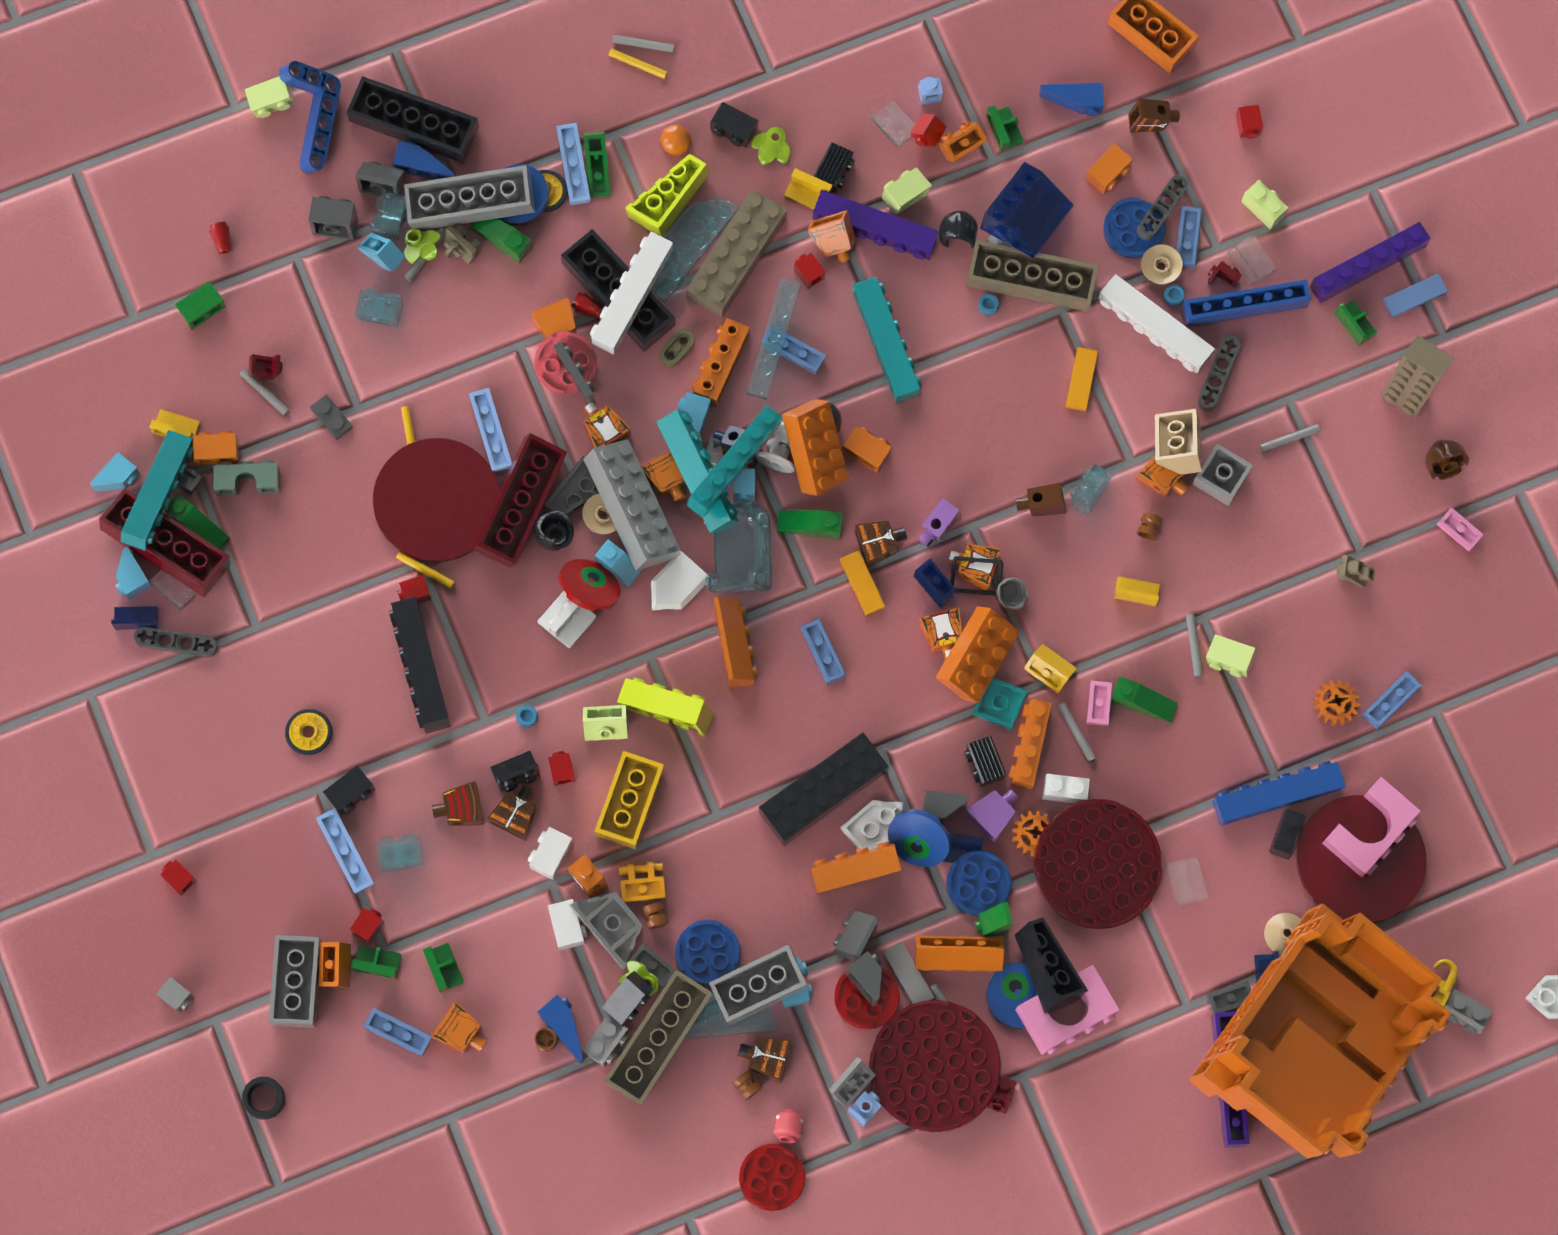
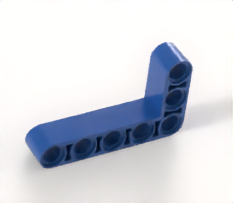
M292 61L280 68L279 77L282 82L313 94L300 158L301 170L306 174H312L324 168L326 164L341 83L338 77L299 61Z

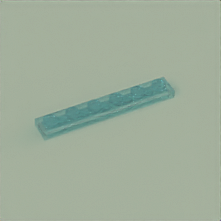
M783 277L780 279L747 389V395L765 400L768 398L801 282Z

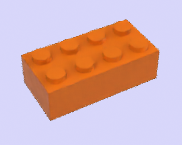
M1122 0L1110 13L1107 23L1169 74L1192 51L1199 38V35L1155 0Z
M812 399L782 414L802 493L818 496L849 480L829 401Z
M977 606L935 678L962 700L979 703L1020 631L992 608Z

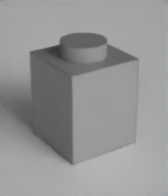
M171 977L156 993L179 1013L181 1010L185 1011L193 1001L191 1000L193 995Z

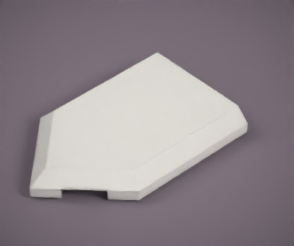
M680 551L651 580L652 611L661 609L682 610L704 588L711 578L687 555Z
M872 800L841 826L840 829L857 849L868 847L869 850L877 848L876 844L889 841L888 827L893 818L902 813L903 802Z
M1558 975L1544 976L1525 998L1548 1019H1558Z

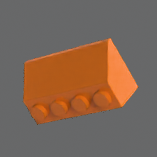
M714 597V612L729 689L754 685V678H758L756 665L752 666L750 659L754 657L752 645H748L746 638L750 637L748 624L744 625L743 617H746L745 606L740 604L739 598Z

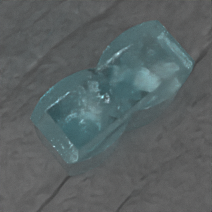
M383 191L381 197H377L375 208L378 209L376 216H372L370 228H373V233L376 235L398 240L407 209L405 196Z

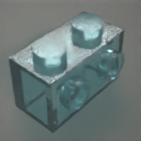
M360 289L355 310L356 319L398 327L403 306L402 298L395 293L382 294L374 289Z
M1094 464L1092 469L1087 468L1081 477L1084 481L1080 486L1076 485L1070 494L1072 496L1070 505L1088 516L1110 483L1113 475Z
M415 834L403 835L402 839L394 840L393 837L381 839V842L376 843L381 872L424 865L421 839L419 836L415 837Z

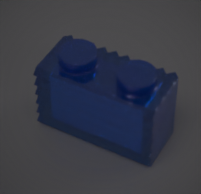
M928 559L915 570L913 577L936 604L942 608L955 598L957 588H954V585L951 584L952 581H949V578H946V575L940 572L941 569L938 568V565H935L932 559Z

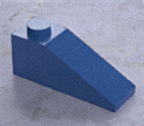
M1102 83L1046 84L1040 86L1039 97L1079 114H1086L1087 116L1102 114L1104 107Z
M398 142L393 166L400 167L404 170L405 174L432 180L455 177L450 169L415 142Z
M556 995L537 1013L581 1064L584 1060L573 1014L570 1010L572 1005L565 997L561 999Z

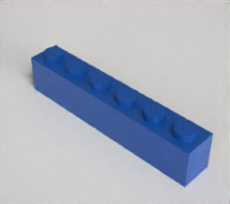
M1307 280L1184 300L1181 309L1185 326L1193 327L1306 308L1311 301V295Z
M1331 761L1322 762L1315 769L1305 767L1298 770V773L1290 775V773L1279 775L1278 779L1274 781L1264 779L1257 782L1258 785L1250 787L1248 784L1238 787V791L1229 793V790L1218 793L1217 797L1213 800V805L1220 826L1342 791L1346 785L1338 762L1332 764Z

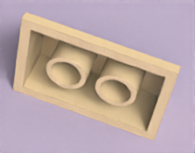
M1197 409L1155 415V461L1157 464L1181 475L1202 472L1201 424Z

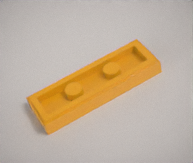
M1077 347L1066 408L1086 412L1098 351Z
M859 550L840 558L839 561L865 617L884 609L885 605Z

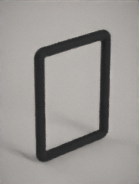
M955 556L953 558L950 579L951 592L996 596V591L954 588L956 562L958 560L999 564L998 587L1002 581V560Z

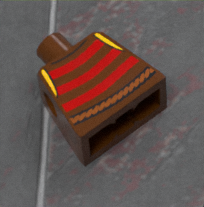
M476 781L443 792L444 803L432 805L434 818L447 816L449 826L484 825Z

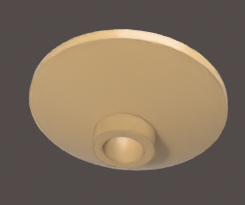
M1155 245L1149 248L1141 260V269L1144 276L1152 283L1159 285L1175 281L1181 274L1183 267L1182 258L1178 251L1168 245ZM1162 264L1165 266V269L1160 270L1157 266Z
M600 494L590 497L582 511L586 526L591 531L602 535L617 531ZM604 513L607 518L601 519L599 514Z
M1280 913L1273 916L1267 922L1264 929V938L1267 946L1274 953L1282 955L1287 948L1284 943L1288 938L1283 934V931L1287 929L1292 933L1301 919L1291 913Z

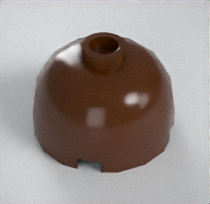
M1439 440L1427 452L1425 464L1432 479L1439 477L1440 480H1445L1459 474L1462 471L1461 467L1464 464L1466 466L1469 464V457L1459 443L1452 440Z

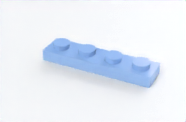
M577 123L556 126L570 205L591 202Z
M489 388L469 393L492 472L494 471L495 473L509 469L512 461Z
M334 808L316 817L354 894L356 895L374 886L375 884L336 809Z

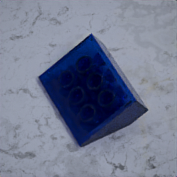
M1024 162L984 213L980 229L1034 259L1073 208V203L1042 171Z

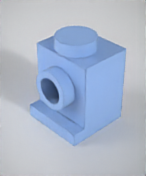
M926 77L920 80L918 91L921 105L942 101L943 91L940 77Z
M864 1091L848 1109L847 1113L864 1127L881 1108L879 1104L881 1099L872 1091L869 1094ZM868 1103L870 1105V1109L863 1110L862 1104Z

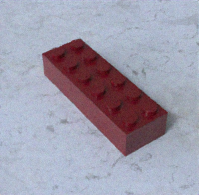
M532 433L527 434L523 438L474 543L473 550L509 568L516 565L567 451Z
M124 488L99 518L100 530L205 598L230 567L229 555L165 513H162L164 517L160 527L156 526L154 530L156 535L153 543H148L145 551L122 543L121 531L137 499V495Z

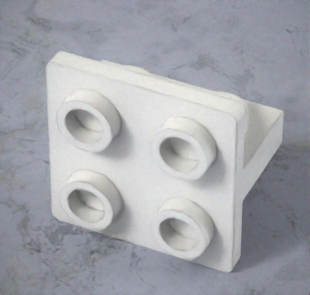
M563 591L539 618L538 624L567 648H571L596 619V615L590 610L575 605L566 597L567 594Z

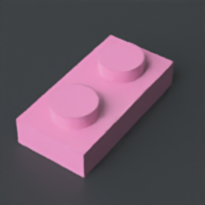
M1452 507L1437 523L1442 530L1468 552L1484 535Z
M1090 681L1086 724L1108 726L1112 683Z

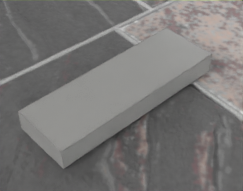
M902 941L883 952L912 1004L935 998L919 970H915V963Z

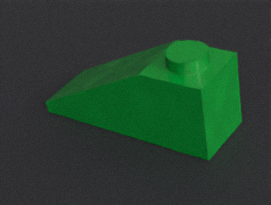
M604 131L585 132L584 142L590 197L611 196Z
M499 219L474 222L470 227L519 264L532 249L530 238Z
M178 493L171 500L168 510L164 509L166 515L218 549H221L230 538Z
M781 510L778 516L777 532L839 540L843 513L825 510Z
M1120 676L1111 697L1112 703L1171 723L1177 706V702L1140 683Z
M1003 902L978 914L977 921H974L977 934L981 933V937H992L1008 933L1012 925L1008 902Z

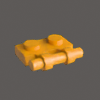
M649 861L647 864L641 865L630 863L627 866L619 867L620 875L629 876V880L620 881L624 903L666 899L664 876L655 877L654 874L656 871H663L662 862L653 863V861ZM648 872V878L635 879V874Z

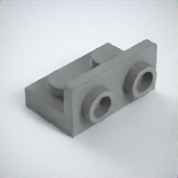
M1456 989L1451 991L1444 1006L1451 1012L1448 1020L1455 1024L1458 1022L1464 1025V1029L1471 1034H1480L1484 1031V1026L1493 1011Z
M607 1015L582 1052L603 1067L606 1063L610 1065L617 1055L614 1051L619 1045L623 1046L628 1040L629 1035L627 1033L629 1029Z
M856 1057L828 1091L837 1102L848 1108L874 1078L875 1074L861 1059Z

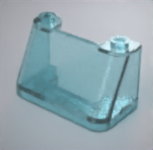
M752 501L733 504L738 512L736 516L739 522L720 534L714 533L715 571L710 572L708 577H706L708 591L712 593L770 591L772 587L769 513L765 508Z

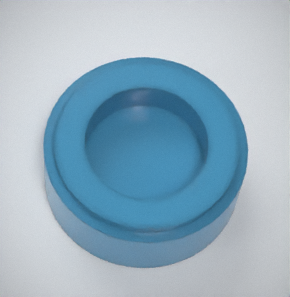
M1178 285L1168 286L1163 294L1164 302L1171 307L1179 306L1185 297L1184 290Z
M985 294L979 299L978 309L982 314L991 316L998 311L999 300L995 295Z
M525 705L518 709L516 719L520 726L530 728L536 724L538 714L534 707Z

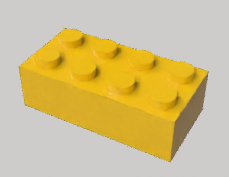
M623 751L594 831L595 836L635 850L637 849L665 770L664 764Z

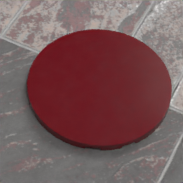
M423 439L398 450L382 467L373 491L374 514L381 532L397 550L426 562L456 560L474 551L472 548L499 492V485L489 463L473 448L451 439Z
M1364 795L1345 796L1325 804L1306 823L1297 845V870L1304 889H1306L1317 905H1326L1343 920L1361 913L1372 923H1376L1398 914L1415 898L1422 886L1426 873L1425 846L1416 825L1414 824L1412 828L1407 826L1403 831L1406 835L1398 844L1393 842L1389 848L1392 851L1383 860L1380 857L1375 862L1378 867L1369 876L1366 873L1361 878L1322 843L1339 824L1364 843L1380 842L1387 834L1386 818Z
M1107 799L1084 800L1071 804L1059 811L1044 827L1035 849V877L1045 901L1063 919L1084 928H1113L1136 918L1153 900L1162 874L1161 850L1151 827L1133 809L1119 802Z
M921 1001L898 1011L880 1029L870 1054L869 1068L875 1074L871 1083L875 1094L881 1099L880 1103L900 1123L923 1132H947L972 1122L991 1103L1001 1076L1000 1051L989 1027L973 1011L950 1001Z

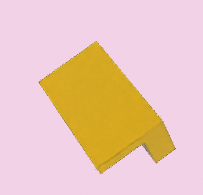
M795 168L784 197L814 210L821 190L832 193V185Z
M160 409L157 419L151 421L149 428L153 434L163 437L170 430L193 438V435L197 434L201 422Z
M1118 576L1114 598L1156 606L1159 600L1160 584Z
M1044 644L1034 652L1024 667L1027 672L1057 693L1062 690L1068 679L1077 669Z

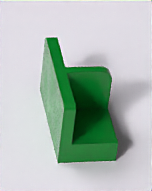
M995 105L988 107L986 118L1001 152L1023 144L1024 140L1017 126L1018 119L1013 117L1010 108L1005 107L997 110Z
M210 282L205 283L175 304L191 330L226 307L224 300Z
M1354 300L1345 305L1342 303L1338 306L1335 314L1359 346L1377 334L1366 318L1368 315L1367 310L1362 312Z
M449 943L433 949L431 946L423 949L440 993L464 983Z
M360 945L351 968L355 972L396 979L401 954L382 950L381 947L372 948Z

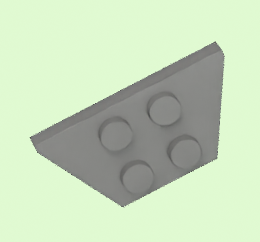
M611 892L569 904L570 908L620 968H626L627 960L634 949L636 937L640 934L643 924L616 892Z

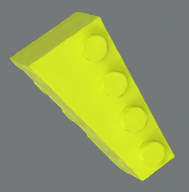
M691 154L687 155L670 170L669 174L657 180L651 189L647 192L644 191L639 196V199L625 207L628 218L663 237L708 177L707 164Z
M633 678V680L625 679L617 700L619 705H626L627 710L647 717L654 714L653 717L667 724L671 720L674 724L680 726L681 729L687 731L689 727L697 729L699 735L706 737L714 712L704 701L703 697L694 694L690 697L684 695L685 693L678 689L669 691L664 686L656 683L648 685L639 678Z

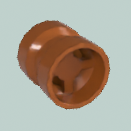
M1143 513L1141 517L1142 524L1138 527L1136 534L1141 538L1154 541L1157 539V529L1161 527L1163 519L1152 513Z
M663 902L643 907L644 915L648 918V929H656L669 924L667 916L664 915L665 907Z
M541 1028L536 1032L534 1040L539 1050L549 1052L556 1047L557 1037L552 1029Z
M747 1070L732 1082L734 1087L742 1092L741 1096L745 1101L763 1088L759 1082L753 1079V1074L750 1070Z

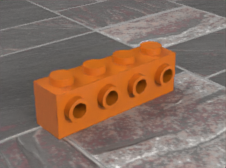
M726 318L724 324L720 323L716 333L719 336L716 342L712 341L708 350L710 356L708 360L704 359L700 367L701 376L699 379L695 378L691 388L694 390L693 394L711 399V405L716 407L750 334V327Z
M1031 698L1029 704L1025 703L1022 716L1026 717L1025 723L1020 724L1018 731L1021 741L1020 745H1015L1013 757L1017 759L1015 765H1011L1009 777L1012 778V786L1032 790L1052 705L1050 702Z
M889 841L876 844L877 848L869 850L868 847L857 849L856 853L848 855L845 852L835 855L833 860L827 861L826 858L814 861V865H811V872L817 893L902 871L894 843L890 844Z
M916 935L915 970L1003 971V937Z

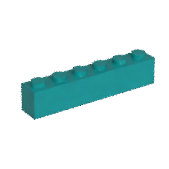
M873 277L853 284L852 293L895 403L918 396L922 384L919 376L914 375L913 369H915L912 358L907 357L905 351L907 350L904 338L900 339L898 334L900 331L899 324L891 316V313H893L892 306L884 298L885 288L883 283H879L877 277Z
M766 405L692 493L687 506L704 518L779 428L783 419L782 416Z
M676 409L657 421V424L692 495L714 467L710 462V454L701 444L702 438L692 425V417L688 412ZM728 491L722 495L703 518L710 533L720 534L739 522L736 516L738 512L728 499Z
M168 430L121 531L122 543L144 551L148 543H153L156 535L154 530L156 526L160 527L164 517L162 515L163 510H168L171 503L170 495L172 492L175 493L179 485L177 480L186 471L187 464L185 463L187 459H191L193 456V438Z

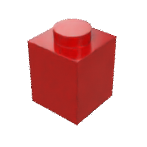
M1259 104L1239 107L1236 119L1240 138L1253 139L1258 137L1263 129Z
M921 114L910 135L915 139L916 144L921 147H935L947 127L936 115Z
M812 252L808 255L803 254L795 260L794 271L807 289L825 279L826 272Z
M424 575L399 583L401 589L397 590L400 600L415 596L418 604L432 600Z
M565 751L552 753V756L548 757L554 786L575 782L570 754L565 753Z
M176 859L173 862L169 861L162 868L163 872L160 874L180 896L197 881Z
M364 908L351 926V933L370 944L384 924L383 919H381L382 914L373 908L370 911Z

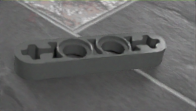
M1173 176L1137 227V234L1141 239H1152L1188 186V182L1183 176ZM1175 184H1180L1176 192L1172 191ZM1162 197H1170L1172 204L1164 203ZM1159 211L1162 214V218H1155L1152 212ZM1149 222L1153 224L1148 232L1144 231Z
M1229 335L1222 340L1198 398V406L1204 411H1211L1218 402L1240 348V341L1235 336ZM1232 342L1233 347L1231 348L1229 355L1225 354L1228 346L1226 344ZM1220 359L1226 360L1228 367L1226 369L1219 368L1217 361ZM1216 377L1221 381V385L1213 387L1209 380ZM1209 391L1213 392L1210 399L1211 402L1208 405L1204 404V399L1207 398Z
M141 627L134 634L137 645L147 649L201 657H212L218 650L216 641L209 636ZM147 633L148 637L155 638L156 644L154 645L151 639H146L145 642H142L139 636ZM164 635L171 637V643L167 646L160 644V638ZM189 638L192 640V646L189 649L181 647L183 639ZM196 640H199L198 643L200 645H207V642H210L213 648H209L208 652H205L203 647L197 646Z

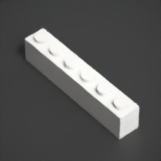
M650 232L648 237L645 236L642 239L640 252L632 257L630 261L631 268L628 272L625 271L623 273L619 289L613 291L610 297V305L604 307L600 314L601 321L598 325L595 324L590 332L592 344L613 355L616 353L673 251V242L653 232Z
M1115 274L1100 292L1098 299L1102 306L1112 309L1122 321H1128L1138 333H1144L1154 345L1164 348L1171 358L1180 360L1187 370L1198 373L1213 355L1214 347Z

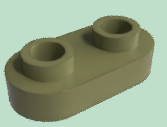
M686 329L679 330L666 343L660 352V360L665 366L674 367L678 365L693 348V333ZM686 339L688 343L681 344L680 341ZM671 354L674 356V359L669 360L667 356Z

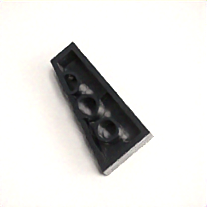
M1043 917L1028 922L1014 935L1045 1014L1075 1003L1088 991Z

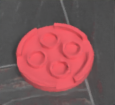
M569 331L557 332L545 338L537 348L534 357L535 372L540 382L547 389L558 394H573L579 392L572 379V375H569L557 355L553 345L560 341L564 347L568 345L574 355L571 357L574 364L579 363L584 371L582 377L585 382L588 380L591 382L596 374L597 356L591 343L580 334Z

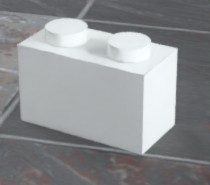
M1046 774L1042 800L1066 803L1087 800L1090 779Z
M549 827L547 831H542L538 839L540 845L537 851L533 850L531 852L528 862H530V869L554 880L573 843V839Z
M573 899L548 905L559 951L583 945V938L587 937L585 926L579 924L578 916L569 906V904L574 902Z

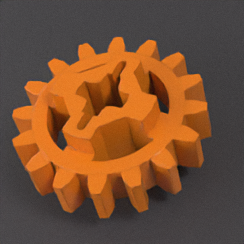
M1341 679L1336 684H1334L1333 680H1329L1328 686L1323 683L1320 686L1322 690H1316L1315 694L1319 697L1313 698V702L1317 703L1313 710H1319L1320 713L1317 717L1323 716L1325 718L1323 723L1326 724L1330 720L1332 726H1335L1337 722H1339L1340 726H1343L1345 720L1347 722L1352 721L1351 715H1357L1358 712L1355 709L1359 708L1360 704L1355 701L1360 697L1353 694L1356 690L1355 688H1348L1349 682L1341 685ZM1328 692L1329 698L1323 701L1324 694ZM1335 699L1336 702H1340L1341 704L1337 706L1336 703L1333 704L1332 702ZM1350 704L1349 711L1345 714L1344 707Z
M1038 810L1035 815L1028 811L1027 817L1022 814L1020 815L1021 822H1014L1017 828L1011 831L1012 834L1016 835L1012 838V842H1018L1016 850L1022 848V855L1029 852L1030 858H1033L1037 841L1044 829L1041 823L1046 826L1049 822L1047 820V813L1042 817ZM1032 821V825L1022 828L1024 824ZM1033 830L1037 831V839L1033 838V834H1030ZM1022 838L1026 839L1029 846L1023 842Z

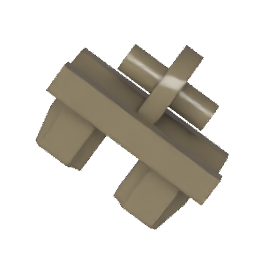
M451 225L448 226L446 234L442 239L445 242L444 246L447 248L445 255L448 258L453 255L458 259L461 257L466 263L470 264L473 262L475 254L479 251L481 243L476 238L468 242L465 239L467 231L462 225H458L455 228Z
M1342 555L1343 563L1337 568L1339 579L1343 581L1348 580L1358 587H1365L1366 581L1374 580V568L1365 566L1364 562L1355 560L1349 555Z

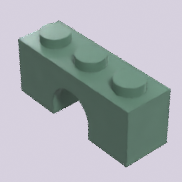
M265 460L258 464H253L251 461H243L240 464L233 465L230 462H221L219 465H213L214 491L216 496L238 495V485L246 478L256 481V488L259 494L280 493V468L278 463H274V461Z

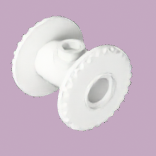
M782 421L779 428L775 431V437L767 442L769 453L758 452L756 459L770 469L792 473L795 471V465L787 460L790 453V445L784 422Z

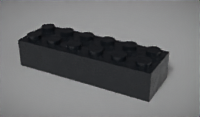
M362 76L347 110L349 122L404 142H415L423 149L464 163L479 128L477 117Z
M593 229L561 254L562 264L603 308L605 306L608 307L611 303V294L615 289L618 290L621 285L620 279L623 273L629 271L628 266ZM650 291L627 334L645 352L676 326L675 317Z
M416 596L392 602V610L388 612L393 628L397 627L398 629L394 630L398 647L403 648L399 653L404 668L408 667V670L404 672L409 688H413V691H410L414 708L419 709V711H415L420 729L424 728L426 734L449 728L451 725Z
M863 732L759 806L758 812L783 846H785L888 772L889 766Z

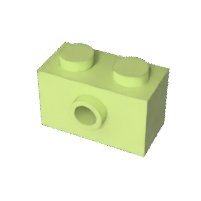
M280 77L245 89L251 112L257 118L268 117L272 112L283 111L296 104L290 85L282 82Z
M916 167L911 171L906 170L895 182L893 180L888 182L884 186L881 198L897 216L926 197L932 185Z
M1260 180L1244 193L1241 200L1270 230L1285 217L1288 207L1280 200L1279 195L1274 190H1269Z
M1215 634L1206 656L1207 664L1215 670H1227L1235 677H1248L1256 656V649Z
M626 705L583 707L585 741L628 739Z

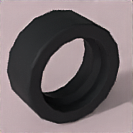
M257 1077L245 1086L242 1092V1103L245 1110L251 1116L259 1120H268L277 1116L282 1111L285 1104V1093L276 1080L270 1077ZM261 1085L272 1087L277 1095L275 1105L267 1111H259L251 1103L253 1090Z

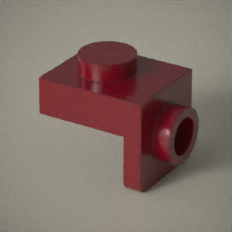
M1221 261L1218 266L1214 264L1207 275L1210 277L1207 283L1211 285L1218 276L1235 288L1242 275L1237 268L1232 265L1228 266Z
M252 354L249 356L250 377L273 380L281 374L283 364L280 362V355L276 354L273 357Z
M1000 1076L997 1091L987 1108L996 1112L1007 1113L1017 1081Z

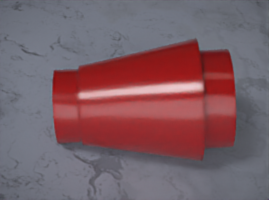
M224 221L211 224L209 232L219 254L230 252V227Z
M578 292L571 307L575 308V311L597 319L603 310V307L585 292L584 294Z

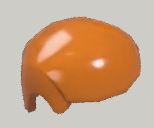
M679 124L668 126L660 136L663 150L672 156L686 153L691 146L692 139L689 131Z

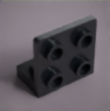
M531 751L490 767L500 792L504 790L505 792L513 791L518 788V784L523 782L526 784L532 783L538 779L537 776H540L538 764L535 763Z

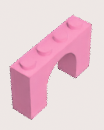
M1382 777L1376 781L1364 797L1385 816L1388 826L1385 838L1377 843H1364L1339 824L1322 843L1361 878L1366 873L1370 876L1378 867L1375 862L1380 857L1384 860L1392 851L1389 848L1393 842L1398 844L1406 835L1403 832L1407 826L1412 828L1419 820L1417 815L1420 810Z
M1094 965L1078 972V975L1088 989L1081 997L1084 1004V1015L1079 1023L1075 1025H1062L1054 1021L1049 1013H1044L1038 995L1020 1004L1015 1009L1041 1055L1047 1052L1051 1055L1061 1049L1059 1045L1065 1042L1069 1045L1078 1040V1035L1084 1031L1087 1035L1096 1030V1025L1103 1021L1104 1024H1107L1116 1018L1115 1014L1119 1011V1008Z

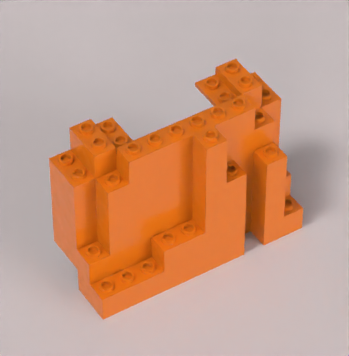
M1320 904L1306 911L1285 941L1284 945L1287 948L1280 958L1271 961L1188 1080L1208 1097L1218 1095L1236 1111L1246 1109L1307 1159L1323 1154L1326 1155L1330 1150L1340 1158L1356 1153L1359 1154L1363 1151L1367 1144L1365 1141L1369 1136L1363 1130L1372 1121L1373 1108L1383 1101L1386 1089L1392 1087L1396 1082L1397 1078L1395 1076L1398 1071H1402L1408 1064V1060H1406L1408 1056L1418 1049L1420 1042L1423 1043L1427 1040L1430 1033L1442 1031L1448 1025V1017L1451 1014L1449 1010L1432 998L1440 989L1438 985L1442 981L1441 977L1363 914L1358 913L1343 920L1326 905Z

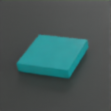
M993 677L979 703H976L972 715L1012 731L1028 691Z

